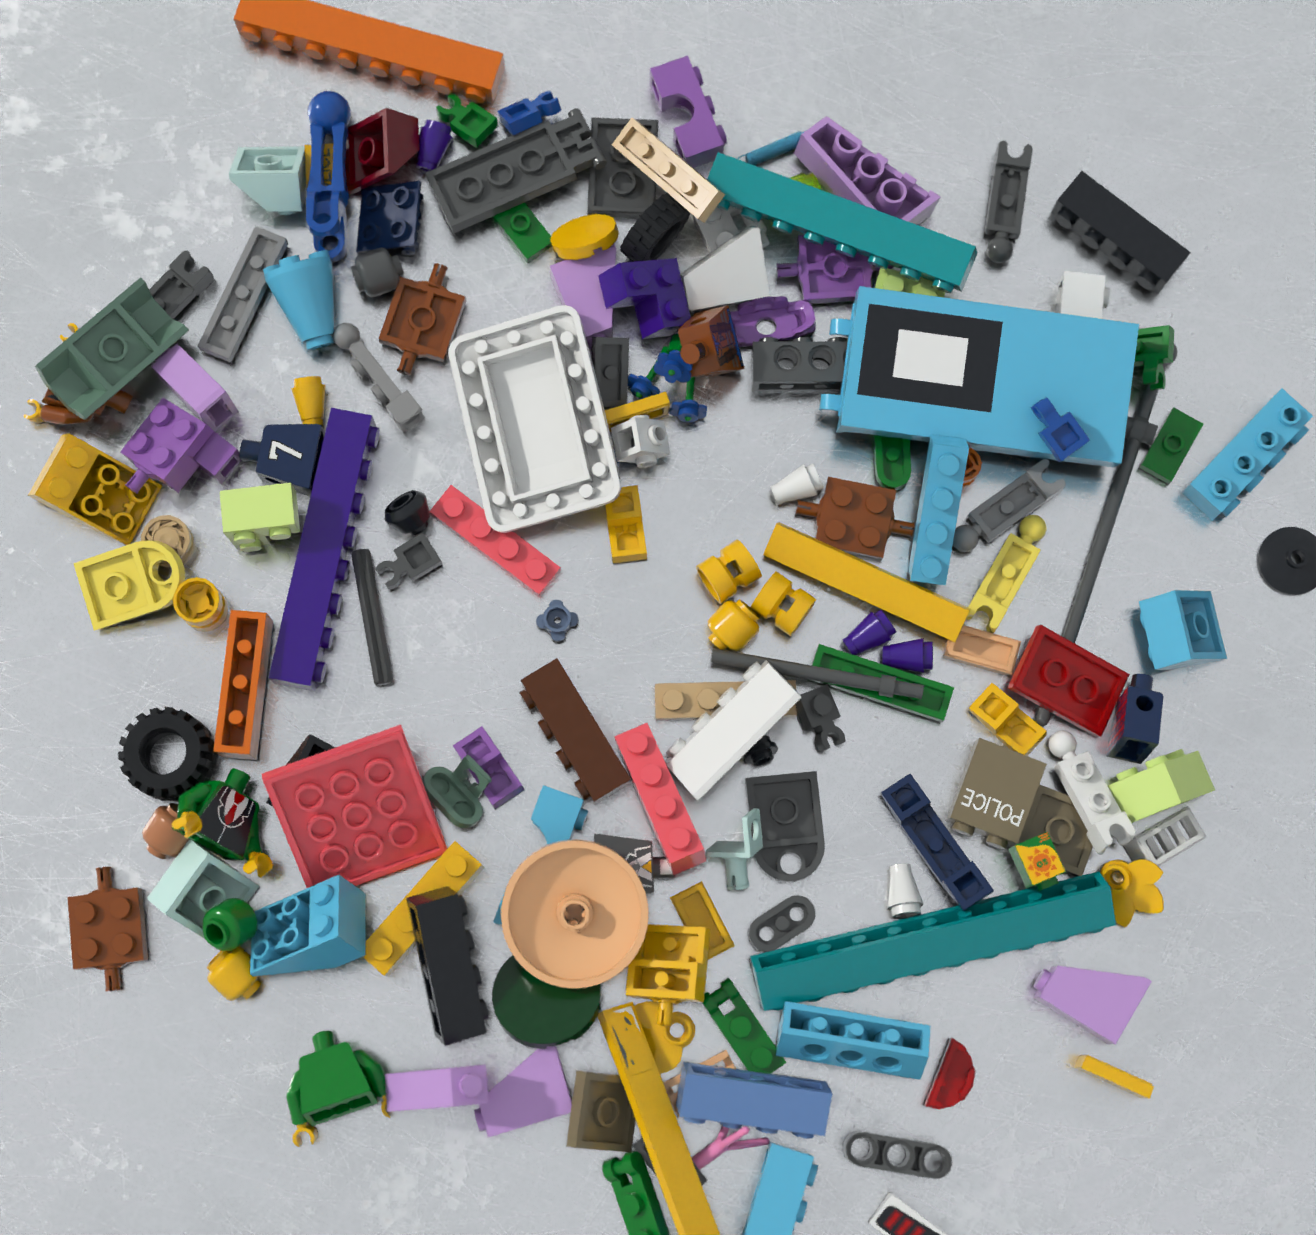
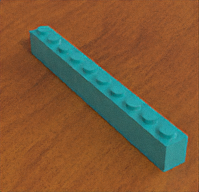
M1098 871L1058 881V884L1038 891L1037 887L983 899L965 911L959 906H954L752 955L750 959L757 993L764 1011L771 1009L782 1010L785 1001L793 1003L819 1001L828 995L841 992L852 993L861 987L873 984H889L898 978L910 975L921 976L929 973L931 970L947 966L958 967L965 962L980 958L991 959L997 957L1000 953L1017 949L1028 950L1037 944L1050 941L1060 942L1067 940L1070 936L1086 932L1098 933L1104 928L1116 925L1111 887Z

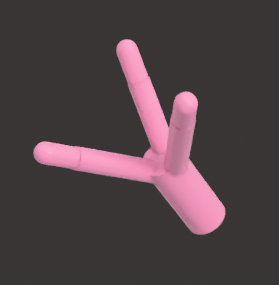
M722 1126L717 1139L693 1156L692 1160L697 1168L701 1170L725 1151L768 1145L770 1141L767 1137L737 1141L749 1133L748 1127H743L726 1138L730 1128Z

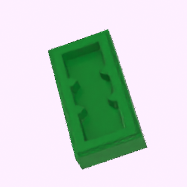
M526 203L491 217L527 263L552 247L551 235Z
M1173 407L1139 468L1170 484L1204 424Z

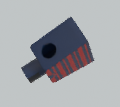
M1146 674L1132 675L1131 686L1127 687L1119 697L1115 706L1107 757L1142 764L1159 744L1164 696L1160 692L1152 691L1153 677Z

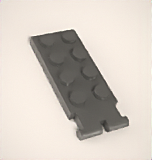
M575 108L569 111L568 118L552 125L549 120L431 170L425 173L452 232L456 233L577 180L576 173L592 166L596 170H600L607 165V161L595 138H589L592 132L580 109Z

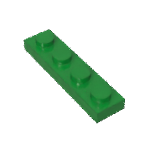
M821 644L818 645L812 666L881 678L882 674L895 676L898 681L924 685L922 699L895 694L891 698L880 696L878 691L811 680L824 685L828 684L830 687L939 722L945 720L954 690L952 686Z

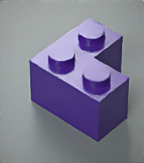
M677 258L619 263L598 275L606 309L635 306L642 339L671 336L677 333L678 329L691 318Z

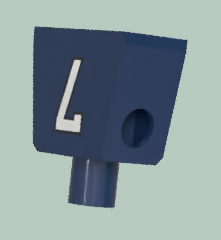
M319 424L265 425L261 442L242 440L240 460L257 462L256 473L261 480L271 484L291 483L296 492L311 496L325 431L322 425Z

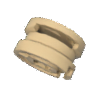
M171 515L158 516L150 520L141 534V541L155 540L172 547L180 556L183 565L189 561L195 550V538L191 530L179 518ZM162 561L159 564L160 567L171 569L170 564L166 561Z

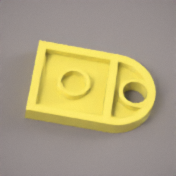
M155 540L138 541L73 563L94 631L169 607L173 604L175 590L185 581V569L180 556L169 545ZM162 561L168 562L172 569V574L166 581L158 574V567Z

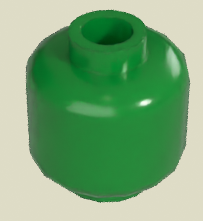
M239 898L226 899L206 912L203 918L204 938L211 946L223 952L233 951L254 937L258 923L256 914L252 907L244 900Z

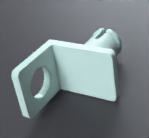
M753 808L742 818L744 842L717 841L706 850V857H722L725 859L727 889L733 890L734 885H736V890L746 889L750 886L746 858L753 857L763 848L759 808ZM752 822L754 826L753 837L751 835Z

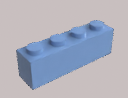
M683 1062L676 1107L679 1117H684L685 1121L694 1124H704L706 1120L720 1122L722 1126L731 1129H739L742 1125L753 1126L764 1133L775 1134L778 1130L790 1131L797 1137L810 1139L814 1135L825 1136L832 1091L826 1081Z

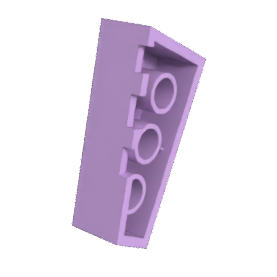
M824 117L801 134L794 154L829 193L919 225L932 215L941 198L932 190L930 192L924 190L916 184L917 180L905 172L904 175L887 163V158L880 153L874 154L862 146L863 141L829 117Z

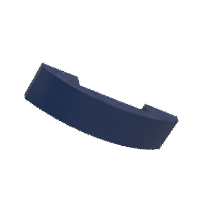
M911 773L881 792L885 803L916 851L963 911L994 892L973 861L970 862L930 806L931 801Z

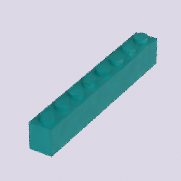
M719 152L707 178L708 181L725 194L717 208L726 211L729 210L730 206L742 210L740 215L749 220L760 222V219L764 218L772 221V227L788 234H791L792 230L805 234L804 239L811 243L823 246L824 241L837 245L835 249L837 252L853 258L856 253L869 257L868 263L882 269H887L888 265L901 269L900 275L908 279L919 281L923 277L934 281L932 286L946 293H952L953 289L963 291L978 254L976 246Z

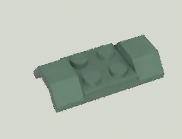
M140 277L41 360L35 368L43 383L70 412L86 420L185 335L189 329L184 324L172 319L152 297L146 282Z

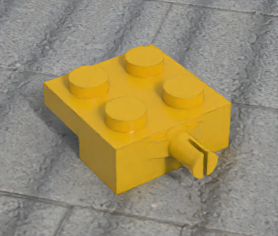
M648 924L642 946L628 965L625 995L658 1002L656 1025L672 1026L673 1004L684 1001L704 1002L710 929L706 927Z

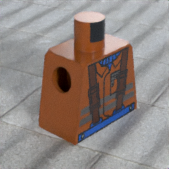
M728 305L697 312L678 329L682 346L681 358L685 363L693 364L690 371L691 377L716 376L745 369Z

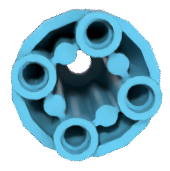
M328 250L309 254V259L300 260L299 255L286 257L279 260V264L263 269L266 283L300 341L306 344L307 350L319 349L334 344L332 338L335 330L333 266Z

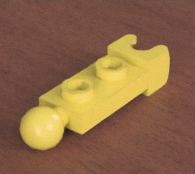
M1028 515L1021 520L1019 525L1020 538L1012 533L1008 535L968 605L970 612L966 621L970 620L976 612L983 611L989 617L986 632L994 633L1041 551L1032 545L1033 542L1041 540L1047 531L1046 523L1040 516Z

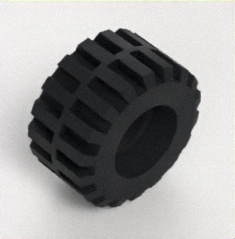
M165 707L164 710L159 708L149 709V715L146 716L141 713L136 717L138 722L135 725L128 724L125 730L129 731L127 738L121 736L119 744L123 746V751L118 752V760L123 762V766L120 768L122 773L128 776L129 779L127 781L139 789V791L155 799L178 801V797L198 783H202L206 777L211 778L213 771L210 770L211 764H216L217 759L213 755L214 741L210 738L211 733L200 721L181 709L180 711L173 707ZM167 735H179L183 738L186 745V755L183 763L171 773H156L150 764V753L153 746L159 739Z

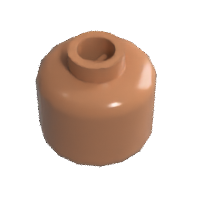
M170 803L169 806H159L142 830L143 839L148 844L147 850L160 859H165L166 856L177 857L189 840V838L186 839L184 835L171 829L172 822L177 819L178 804Z

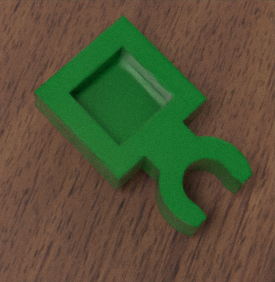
M449 94L447 96L448 103L453 108L445 109L438 105L436 107L438 118L443 122L450 123L453 133L477 148L498 127L497 117L472 101L464 107L461 105V100L458 96Z

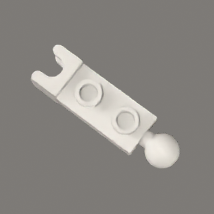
M1065 730L1057 731L1049 738L1048 746L1050 752L1054 756L1062 758L1063 761L1058 762L1054 770L1088 830L1086 835L1094 850L1099 855L1104 854L1105 849L1113 842L1111 835L1116 838L1121 846L1127 845L1135 837V828L1126 812L1120 810L1090 753L1087 751L1076 755L1077 743L1075 737Z

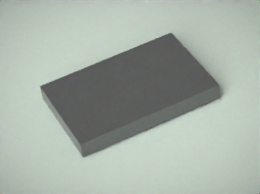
M591 117V138H595L607 161V165L600 170H596L594 166L589 168L587 215L604 214L613 218L638 219L656 200V183L612 146L630 119ZM635 119L658 137V120Z

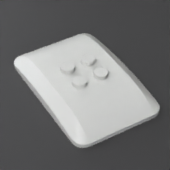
M567 305L556 306L461 335L451 342L448 349L450 365L486 520L491 528L500 533H509L603 506L616 500L621 491L620 475L583 324L578 312L574 308Z

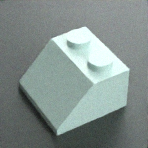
M189 839L147 897V900L165 915L204 938L203 918L207 911L229 898H239L248 903L259 885L207 849Z

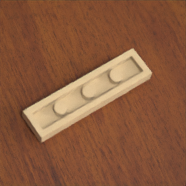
M632 117L612 144L613 147L678 203L704 223L725 196L716 186Z
M787 680L796 689V680ZM744 681L655 684V720H697L705 712L711 715L720 706L717 700L730 687L736 690ZM794 705L782 718L797 717L796 706Z

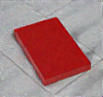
M1037 625L1009 683L1008 689L1095 737H1102L1130 674L1043 625Z

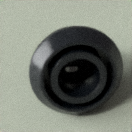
M416 490L400 495L386 507L385 522L402 534L410 533L411 535H416L422 532L428 526L427 521L430 518L426 495Z

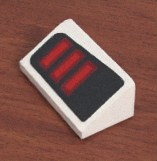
M890 1192L868 1222L884 1235H947Z

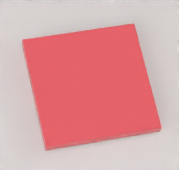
M402 725L262 773L263 783L307 888L336 875H341L353 885L358 886L439 857L448 849Z

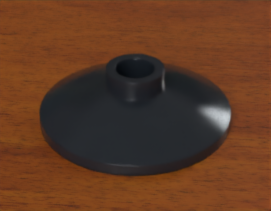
M1284 527L1268 535L1262 542L1257 556L1258 568L1264 581L1274 590L1286 595H1302L1315 589L1316 536L1298 527ZM1292 553H1298L1301 556L1302 561L1300 564L1292 561Z

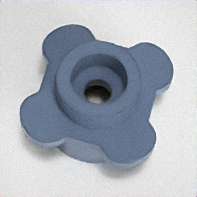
M552 600L544 614L538 615L536 623L540 629H546L554 641H562L565 639V633L569 628L578 624V616L575 612H569L563 606L561 600ZM556 617L561 619V622L558 624L554 622Z

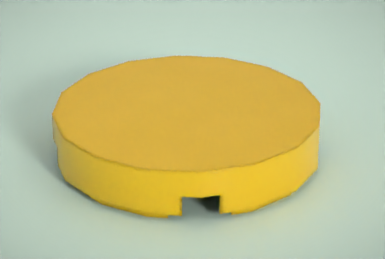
M604 214L586 215L561 225L552 233L550 241L554 253L556 252L558 257L566 260L585 259L595 255V249L602 247L604 251L610 248L616 242L619 231L613 217Z

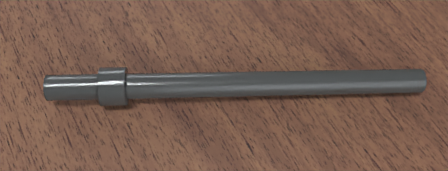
M715 648L712 651L711 662L748 669L755 662L761 665L767 660L781 675L878 691L880 696L891 698L895 694L922 699L924 685L898 681L895 676L882 674L881 678Z

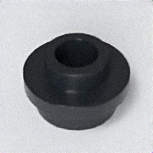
M763 735L743 755L746 763H753L754 766L765 765L774 759L773 755L778 751L777 744L772 742L769 736Z

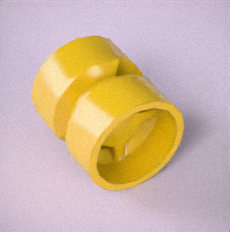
M737 539L720 550V557L710 556L696 565L697 573L702 582L719 604L737 594L738 586L746 588L762 577L754 558ZM730 563L737 574L734 577L725 566Z
M775 571L763 586L750 608L765 619L773 617L775 619V626L789 636H792L817 599L801 588L797 590L792 589V582ZM786 599L792 603L787 612L780 609Z
M199 577L187 579L175 590L173 597L174 609L179 617L195 630L202 632L213 631L226 620L228 614L227 600L217 587L207 579Z

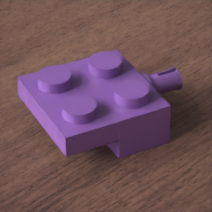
M162 398L120 451L138 468L125 486L138 494L150 477L159 480L179 493L200 466L193 460V457L214 431L206 423Z

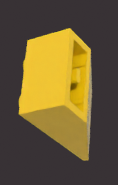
M67 433L61 435L28 496L124 545H129L162 485L149 478L138 494L125 486L136 470L74 435Z

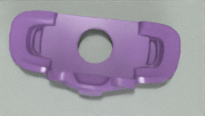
M768 296L753 299L739 304L737 311L730 312L739 347L752 346L753 342H759V339L765 337L778 338L779 341L795 339L816 330L815 313L812 305L804 300L788 302L785 296ZM768 319L775 323L776 330L772 334L764 335L758 332L757 324L761 320Z

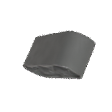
M854 1131L846 1136L842 1144L845 1158L860 1167L931 1179H940L946 1176L952 1167V1157L949 1151L934 1143ZM858 1138H865L870 1146L868 1155L862 1159L854 1158L851 1153V1145ZM895 1144H901L906 1151L905 1160L899 1165H892L888 1160V1151ZM932 1150H937L942 1157V1164L935 1171H929L924 1164L925 1156Z

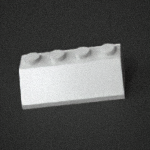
M767 660L761 665L755 662L742 675L745 681L736 690L730 687L717 700L720 706L711 715L705 712L692 725L691 728L694 732L685 741L680 737L666 751L669 755L666 759L667 767L697 800L802 698L797 690Z

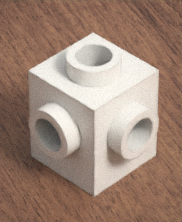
M637 415L611 428L616 460L618 462L636 463L637 467L645 468L656 465L657 459L670 454L665 422L662 420L650 419L648 415Z

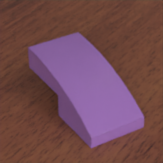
M483 726L453 745L461 759L466 755H470L491 777L492 781L485 789L484 794L495 809L525 790ZM468 769L474 777V779L476 780V782L479 784V779L477 775L472 770Z

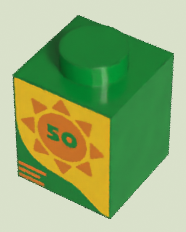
M1048 831L1008 849L1026 889L1036 885L1038 891L1058 884L1056 876L1066 872Z

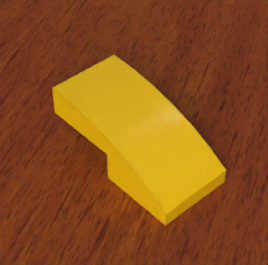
M638 485L621 487L620 494L616 500L605 505L613 564L647 559Z
M993 683L969 707V711L1010 750L1028 756L1047 735V731L1020 710L1019 704Z

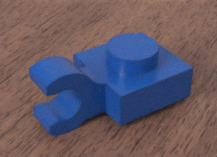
M1047 397L1030 407L1036 417L1046 426L1038 434L1058 462L1063 461L1090 441L1071 412L1069 411L1060 417Z

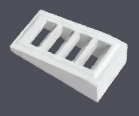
M1187 806L1137 834L1124 847L1132 861L1145 859L1160 866L1205 839L1206 836ZM1177 821H1180L1190 837L1186 840L1176 824ZM1165 828H1167L1170 832L1171 836L1177 844L1176 846L1173 845L1171 839L1165 831ZM1155 835L1164 853H1161L1152 836Z

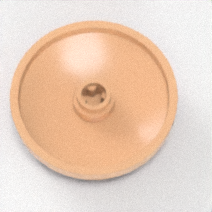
M562 840L536 850L514 871L506 886L502 900V930L512 955L534 977L558 987H591L615 977L637 955L647 931L648 901L639 876L620 854L607 846L588 840Z

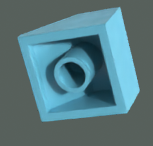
M1174 590L1139 601L1141 610L1140 621L1146 631L1149 644L1148 655L1155 670H1172L1227 659L1211 591Z

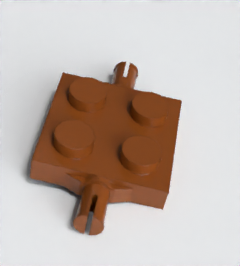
M434 263L429 281H414L400 277L378 338L381 344L397 348L403 353L397 371L401 374L405 372L407 376L411 375L416 357H426L445 363L448 349L453 341L466 304L465 296L450 292L441 286L448 268L442 264L440 267L439 263Z
M833 477L827 478L825 492L819 504L798 499L796 514L816 517L817 533L815 539L846 553L881 560L884 557L886 541L891 533L912 537L915 524L914 522L894 519L893 506L896 490Z
M112 867L96 868L98 890H94L86 895L67 897L73 970L89 968L104 970L105 992L121 990L119 968L133 962L148 961L142 888L137 887L123 890L113 888Z

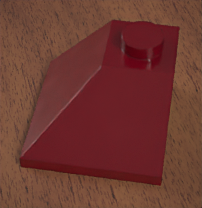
M384 108L347 128L345 168L348 193L352 195L393 175L420 150L417 117Z

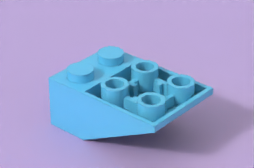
M336 875L254 911L258 923L257 931L251 939L250 975L252 976L337 968L366 955V893L341 875Z

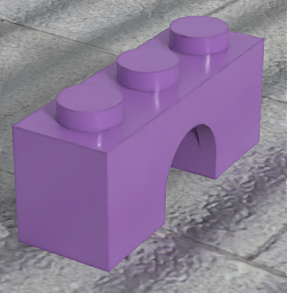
M687 55L650 68V85L661 112L680 108L686 110L692 117L686 124L674 128L673 142L678 155L693 168L713 162L718 152L723 154L727 138L722 125L716 126L712 115H715V109L709 95L704 96L700 86L703 85V79L698 66L692 67Z

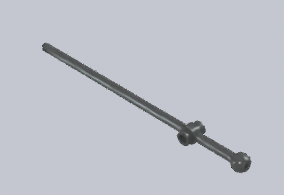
M1175 344L1173 352V362L1175 361L1178 353ZM1164 363V364H1163L1164 372H1165L1166 366L1169 365V364H1171V363ZM1150 384L1145 385L1135 418L1127 417L1125 437L1128 439L1123 452L1122 464L1118 467L1062 636L1073 643L1076 642L1142 442L1152 445L1158 425L1149 423L1159 391L1150 390ZM1039 707L1036 723L1040 726L1047 725L1051 712Z

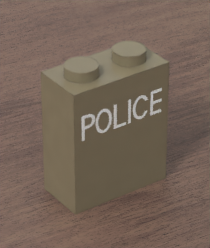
M978 738L971 749L945 821L953 824L952 830L960 834L972 837L973 833H977L987 837L986 843L996 848L1006 850L1007 845L1010 847L1017 845L1047 763Z

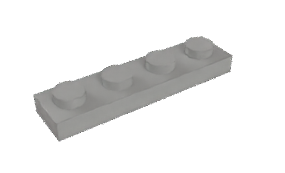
M258 226L254 227L199 341L198 348L201 351L230 363L232 362L268 287L263 269L279 264V260H281L288 245L285 237Z

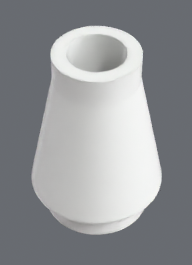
M812 463L806 467L802 464L778 483L770 486L778 505L789 501L817 496V492L824 489V486Z
M902 863L890 866L888 910L892 911V917L895 919H905L921 915L920 907L924 904L911 871V864Z

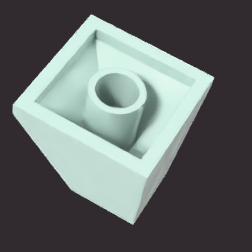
M238 147L229 171V180L267 212L291 215L297 211H302L306 198L305 147Z

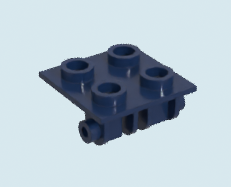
M420 180L362 189L357 253L384 247L387 250L402 248V253L405 255L415 254V250L419 248L417 230L421 229V224L418 221L422 219L420 206L424 197L420 193Z

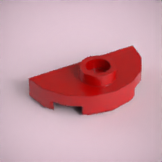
M952 1037L948 1042L924 1104L926 1107L935 1109L952 1107L964 1100L973 1087L975 1068L973 1067L972 1058L965 1046Z

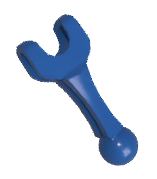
M323 91L312 98L307 111L310 122L311 170L306 193V221L309 231L313 235V244L316 252L326 250L323 248V238L325 236H335L338 239V245L335 249L328 250L331 262H336L344 258L347 252L346 206L349 193L346 182L345 160L348 136L347 126L351 119V109L349 103L341 94L334 91ZM326 135H333L331 185L325 186L323 174Z

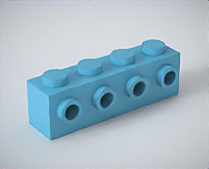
M1281 388L1186 487L1182 494L1212 521L1221 513L1227 517L1240 504L1241 501L1236 497L1243 489L1250 493L1264 478L1259 474L1266 465L1271 469L1274 468L1287 454L1282 448L1289 441L1295 445L1309 431L1305 424L1313 415Z

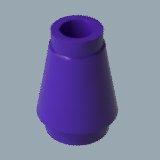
M426 120L425 125L420 127V150L417 155L416 168L429 172L439 166L453 138L450 135L452 130L450 126L438 121Z
M880 609L876 613L871 611L842 640L852 655L856 656L859 653L861 654L891 641L890 637L897 631Z
M924 638L883 645V665L924 673V670H933V641L924 642Z

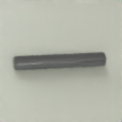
M358 549L353 551L351 555L374 684L386 685L392 683L393 676L369 549Z

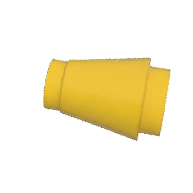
M309 376L294 379V388H291L302 424H319L324 426L326 385L322 384L321 377Z

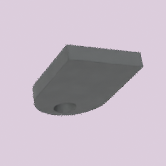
M817 771L745 778L748 812L753 808L760 809L763 848L754 855L757 865L767 876L777 881L797 882L805 879L818 868L825 850ZM752 822L751 835L753 837L754 826ZM794 854L799 858L801 866L797 873L788 874L782 870L780 861L784 855Z

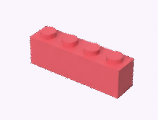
M648 723L614 736L620 756L673 876L706 862L704 847Z

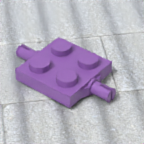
M798 235L799 255L797 262L776 264L777 278L798 277V281L802 286V298L810 304L855 301V294L859 286L871 287L873 271L880 270L879 267L867 262L869 257L856 253L854 258L846 256L835 250L837 245L824 241L823 246L805 240L804 235ZM888 265L887 268L893 269V266Z

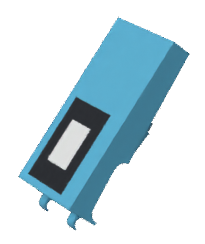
M859 286L855 294V302L852 305L851 320L831 319L829 335L847 336V350L841 395L821 394L819 410L838 412L839 420L836 433L854 432L929 442L930 435L934 434L964 438L967 441L968 447L973 450L1057 460L1038 434L1046 426L1030 408L1041 399L1047 397L1060 417L1070 411L1090 439L1089 442L1063 461L1114 468L1122 464L1139 324Z

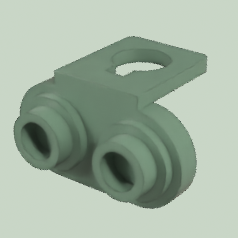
M466 755L454 772L444 767H433L426 772L422 781L431 802L451 823L460 828H471L477 824L482 816L483 809L478 799L492 779L470 755ZM466 769L472 770L477 775L479 784L475 782L471 784L467 780L468 774Z

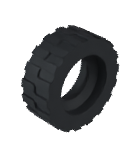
M668 193L663 194L637 219L624 238L620 251L632 262L658 259L684 228L689 219L690 212Z

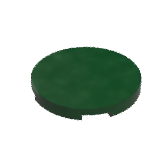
M513 955L500 968L492 989L493 1009L503 1030L515 1041L538 1049L560 1045L572 1039L575 1041L581 1037L594 1023L602 1003L601 984L585 988L554 986L531 975L518 963Z

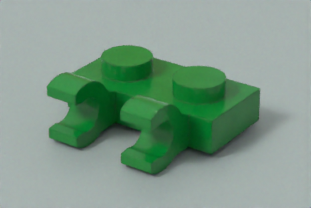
M1170 325L1141 328L1138 331L1134 367L1144 366L1143 384H1150V390L1165 389L1166 377L1163 364L1173 363L1175 330Z

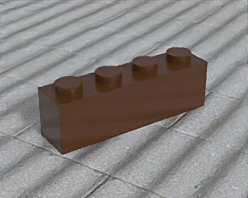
M558 658L521 679L524 689L519 692L520 696L529 710L536 707L542 717V720L537 722L547 740L553 737L556 740L560 750L555 753L566 771L572 768L579 780L574 782V785L584 801L591 798L594 805L631 784L630 776Z

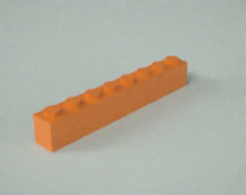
M240 0L233 18L239 34L249 41L259 42L262 40L270 42L281 50H299L318 60L323 58L332 59L347 68H355L356 66L365 68L374 75L380 77L394 76L413 86L427 85L442 94H460L475 103H484L485 101L494 104L505 70L504 56L501 52L310 0Z

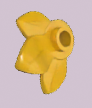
M1116 859L1107 862L1101 868V875L1111 887L1115 921L1119 925L1127 927L1133 918L1135 910L1145 913H1161L1164 910L1163 896L1159 888L1154 884L1163 875V870L1155 863L1145 859H1138L1131 863ZM1114 871H1119L1124 875L1123 883L1114 881Z
M649 1001L635 1005V1010L659 1073H665L674 1069L681 1061L683 1048L689 1045L694 1038V1022L685 1013L673 1012L672 1025L680 1023L684 1027L683 1035L675 1038L670 1034L671 1026L656 1025L658 1002Z

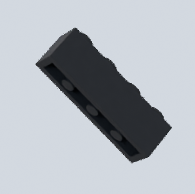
M1083 171L1078 174L1058 198L1051 211L1061 226L1073 229L1082 236L1083 241L1089 247L1101 250L1109 257L1114 266L1122 270L1126 269L1136 277L1137 282L1143 288L1153 290L1157 294L1161 292L1191 253Z
M446 886L407 897L406 900L435 1037L444 1046L486 1034L484 1021L488 1020L489 1016L485 1001L479 998L477 986H480L482 982L477 965L472 964L470 952L474 951V941L468 929L465 930L463 917L467 916V907L463 896L458 895L457 892Z

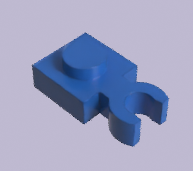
M546 91L538 95L535 100L530 101L528 98H525L498 110L497 113L502 125L512 135H515L542 123L541 117L559 113L561 107L558 98H553L552 92Z

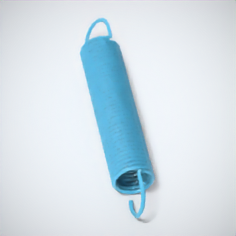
M798 131L752 152L750 151L737 159L745 156L747 163L755 166L759 165L762 162L794 150L797 147L801 133L804 132Z

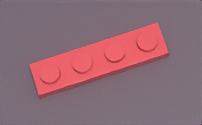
M452 485L449 486L430 510V515L539 597L561 571L560 566L515 532L500 533L491 528L486 520L484 509Z

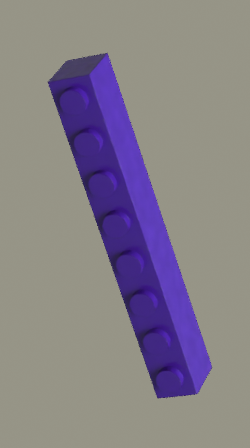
M331 408L268 677L274 684L316 691L317 683H323L326 663L322 662L325 648H331L334 638V628H330L333 614L338 615L341 607L342 595L338 594L340 581H346L349 572L350 562L345 559L348 547L353 548L356 541L357 527H353L355 516L362 513L365 494L361 493L363 480L369 481L372 471V461L368 460L371 447L376 448L379 440L380 428L376 427L372 415Z

